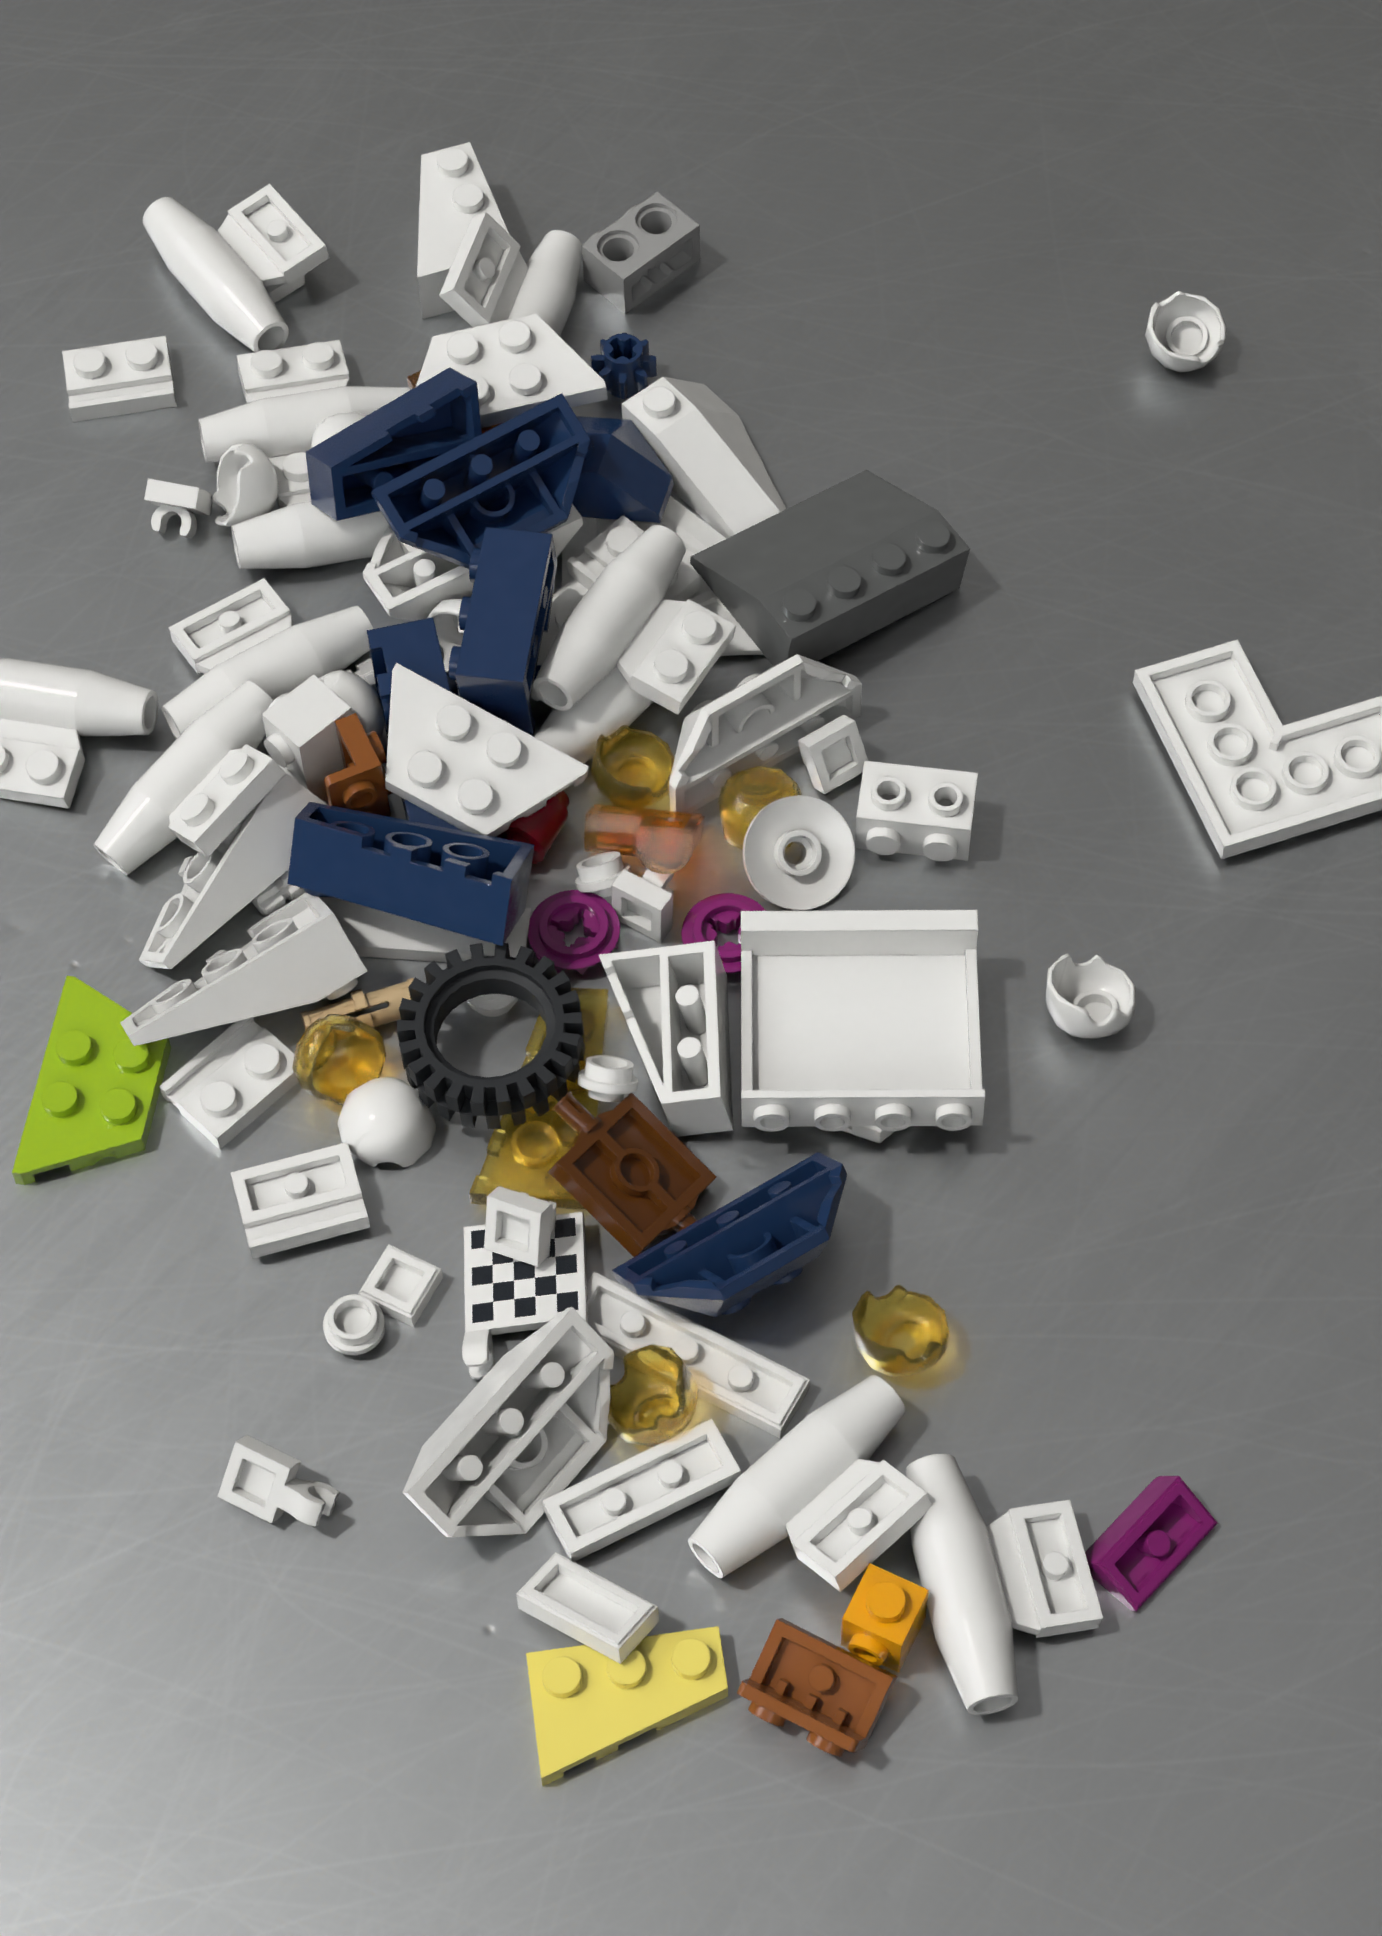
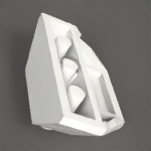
M573 504L567 522L546 532L553 534L556 558L583 525L582 516ZM390 525L387 526L375 548L370 563H367L363 571L364 580L388 615L410 621L426 619L442 600L462 599L464 596L471 597L474 582H471L469 579V569L400 542Z
M796 654L761 674H752L746 677L735 689L719 698L706 700L697 705L689 715L684 717L670 775L669 798L670 814L676 821L682 819L799 751L797 745L799 739L843 714L853 720L861 716L862 683L852 674Z
M573 1307L566 1308L504 1354L424 1443L402 1493L445 1537L526 1534L544 1513L542 1500L563 1491L607 1440L610 1406V1370L613 1369L614 1361L613 1349Z

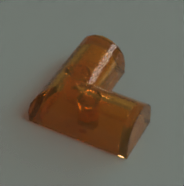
M595 804L585 816L584 849L585 852L591 853L620 852L622 856L638 857L641 863L652 872L659 874L675 873L687 864L699 845L704 831L705 816H702L700 813Z

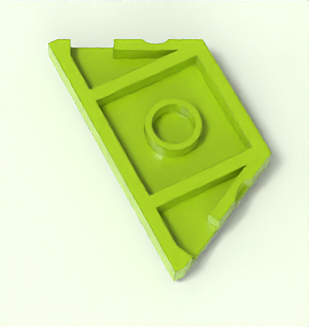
M66 976L12 1170L16 1184L26 1185L35 1182V1174L69 1165L71 1171L95 1165L96 1162L105 1157L120 1158L144 1151L146 1148L160 1093L159 1086L162 1085L171 1051L169 1038L134 1046L120 1023L133 1013L74 976Z

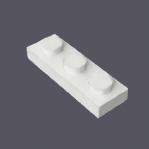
M710 1419L542 1500L543 1509L569 1559L575 1562L732 1485L741 1475V1469L714 1421Z

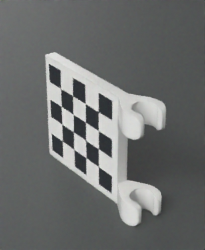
M583 1212L556 1215L555 1228L551 1231L549 1257L538 1267L484 1249L485 1224L464 1227L465 1335L462 1354L466 1366L469 1367V1374L472 1379H483L495 1365L492 1335L540 1329L566 1308L573 1307L589 1324L585 1217Z

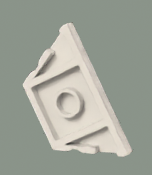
M536 313L433 336L416 384L417 387L449 367L476 381L481 428L504 423L561 393L571 408L608 400L605 381Z
M396 663L392 670L385 789L462 831L496 837L509 829L510 824L514 820L530 816L546 806L548 799L572 784L575 787L580 785L588 776L589 766Z

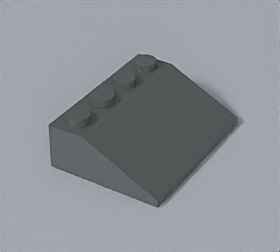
M865 470L692 555L690 564L701 575L702 579L774 667L796 654L819 661L959 589L970 548L938 510L870 471Z

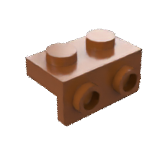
M356 713L336 720L335 726L344 769L327 775L324 778L329 805L391 817L388 795L393 793L385 789L386 771L382 764L386 763L387 759L375 731L366 733Z
M779 1618L775 1621L750 1678L741 1682L737 1694L752 1701L748 1710L755 1716L780 1727H784L786 1720H789L810 1731L806 1738L810 1744L829 1754L842 1757L845 1750L855 1753L866 1747L898 1676L783 1618Z

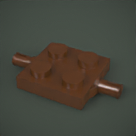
M571 1092L567 1093L553 1107L552 1110L578 1135L575 1137L571 1149L555 1163L549 1173L633 1257L639 1255L655 1238L668 1234L673 1229L679 1232L698 1221L690 1212L695 1207L698 1196L715 1180L716 1176L633 1093L624 1098L614 1109L600 1113L596 1117Z

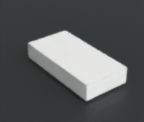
M556 1552L516 1593L518 1609L619 1664L627 1658L659 1622L658 1606Z

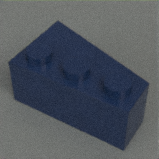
M449 367L307 450L305 453L311 504L336 521L381 511L371 495L373 489L482 434L477 382Z
M486 527L482 547L473 548L470 557L469 579L471 582H474L471 597L464 596L461 601L459 628L464 631L461 646L454 645L451 649L449 679L457 681L461 698L534 737L536 719L532 715L530 697L533 683L541 668V665H537L543 632L548 633L557 570L553 534Z

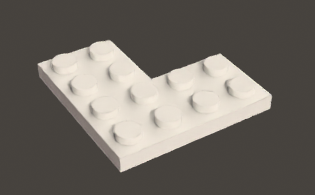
M1238 639L1135 670L1133 684L1221 859L1382 810V696L1282 725Z

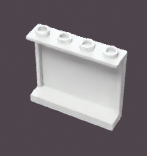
M978 910L741 911L742 1127H756L763 1131L774 1132L784 1130L787 1127L816 1126L824 1131H840L849 1126H877L886 1131H899L909 1126H938L949 1131L962 1130L969 1126H982L985 1089H982L977 973Z

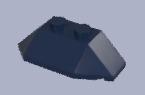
M561 393L373 489L371 495L400 542L469 569L473 548L482 547L486 527L546 533L567 522L590 438Z
M576 416L590 438L572 503L580 515L586 518L618 520L624 515L630 521L661 523L674 486L673 478L632 420Z
M817 1152L612 1270L615 1279L639 1296L716 1317L718 1315H729L738 1312L751 1302V1296L771 1284L780 1285L793 1280L803 1271L802 1266L820 1256L831 1237L847 1178L846 1170L842 1163Z

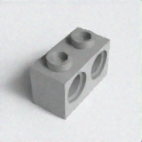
M656 192L641 204L632 206L624 216L603 231L595 232L586 243L581 245L584 281L620 311L627 314L700 261V225L659 192Z

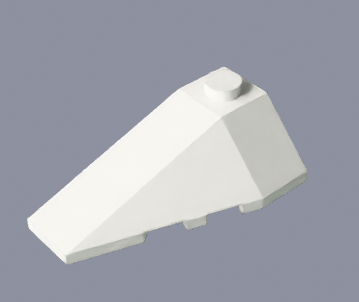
M661 377L622 403V419L632 420L669 471L674 482L672 490L726 539L786 510L740 417L705 384Z
M286 773L209 857L198 852L194 857L189 856L184 859L178 872L183 877L184 887L181 893L175 894L163 905L138 961L147 967L163 969L175 967L289 869L295 817L309 802L328 804Z
M305 893L249 928L247 931L252 941L242 948L227 952L226 950H219L205 960L207 965L201 971L203 976L193 983L191 979H184L172 984L120 1023L134 1046L315 1003L325 997L329 1000L339 998L358 984L356 978L366 973L367 969L334 913L319 897Z

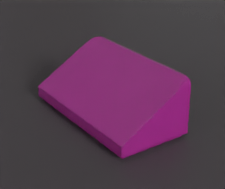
M1158 1476L1152 1480L1085 1551L1091 1576L1128 1609L1137 1611L1218 1523L1180 1476Z

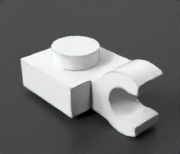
M246 1434L235 1442L217 1497L271 1524L282 1517L284 1511L305 1524L317 1526L322 1514L330 1516L333 1513L339 1491L319 1481L295 1478L301 1463L300 1460Z

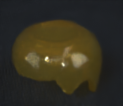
M622 725L611 735L605 737L601 734L598 737L594 749L591 775L598 792L613 805L629 810L641 809L654 805L669 793V780L675 758L669 744L651 731L630 729L629 726Z
M760 766L738 771L727 779L720 790L718 804L723 834L729 844L743 850L747 829L758 812L780 798L802 795L798 783L779 768Z
M328 1014L325 1018H318L308 1026L297 1042L292 1069L301 1089L306 1090L307 1093L318 1100L329 1101L343 1107L347 1095L354 1089L372 1079L380 1078L387 1055L384 1040L377 1030L355 1017L343 1014Z
M896 1285L892 1291L880 1297H875L870 1291H866L861 1295L852 1311L857 1350L872 1369L885 1375L903 1377L922 1372L936 1365L946 1352L950 1335L946 1313L929 1295L907 1291L901 1285Z
M651 1344L630 1351L623 1358L625 1370L623 1377L618 1383L610 1384L608 1422L625 1442L654 1447L677 1436L691 1422L696 1412L698 1387L695 1378L685 1363L671 1347Z

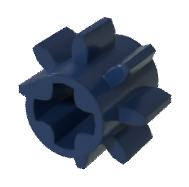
M616 334L608 340H600L601 355L591 356V368L605 381L606 390L613 396L621 399L631 398L648 387L647 377L657 376L656 356L649 355V341L647 339L640 341L631 334Z

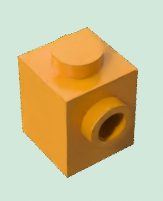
M869 1563L842 1617L840 1646L876 1666L883 1665L899 1673L926 1618L929 1590Z

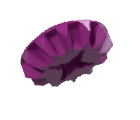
M567 890L553 894L543 900L530 917L528 928L529 945L534 950L538 962L543 956H546L554 962L557 973H560L563 969L577 970L583 976L588 967L596 964L602 965L599 958L600 954H608L614 949H618L620 936L618 915L609 902L592 892ZM583 918L585 937H578L574 944H570V947H567L565 933L562 931L571 932L574 926L578 925L580 919Z
M722 893L709 896L695 904L687 913L682 924L683 944L715 941L717 946L718 931L728 934L733 929L737 930L740 926L738 930L739 944L736 945L728 941L723 946L719 945L717 949L726 974L741 973V911L766 910L755 900L740 894Z

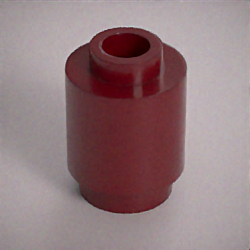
M564 790L547 800L546 806L528 817H520L510 824L509 829L496 837L534 844L532 863L541 862L568 819L567 807L570 803L568 795Z

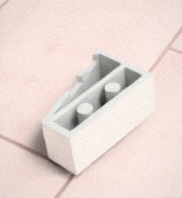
M470 142L421 155L417 282L422 320L455 311L439 294L473 217L487 212L509 234Z
M715 941L600 954L599 958L673 1134L679 1137L733 1130L727 974Z

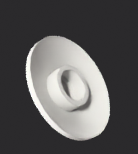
M810 796L783 797L765 806L750 823L743 843L744 868L755 890L770 903L789 910L814 909L831 901L845 887L851 876L855 861L854 840L845 819L828 803ZM791 842L798 844L802 852L800 860L795 864L788 862L785 857V849Z

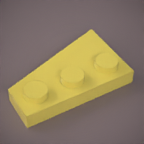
M719 1626L646 1636L621 1664L586 1645L526 1653L542 1787L563 1777V1772L593 1757L598 1760L617 1751L618 1745L653 1728L660 1730L728 1697V1685Z

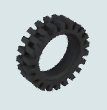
M482 943L469 945L472 959L462 961L457 949L445 954L447 968L442 970L435 961L424 968L426 983L415 977L408 987L411 1000L402 998L399 1007L401 1020H397V1035L403 1067L406 1070L410 1086L414 1089L418 1088L419 1097L428 1108L436 1102L438 1115L448 1121L451 1120L455 1112H459L461 1124L466 1127L475 1128L477 1116H486L488 1129H501L500 1116L511 1114L514 1126L527 1123L525 1109L530 1107L540 1117L550 1110L548 1101L550 1095L557 1101L566 1096L568 1093L566 1080L576 1082L580 1071L579 1061H584L585 1034L577 991H571L570 979L564 971L557 975L555 974L553 961L543 956L535 964L533 950L523 946L520 947L516 958L510 957L508 943H504L503 946L495 944L494 956H484ZM489 994L509 995L527 1002L537 1010L546 1024V1037L535 1057L517 1071L495 1077L469 1075L447 1062L437 1048V1036L443 1021L453 1009L469 999Z

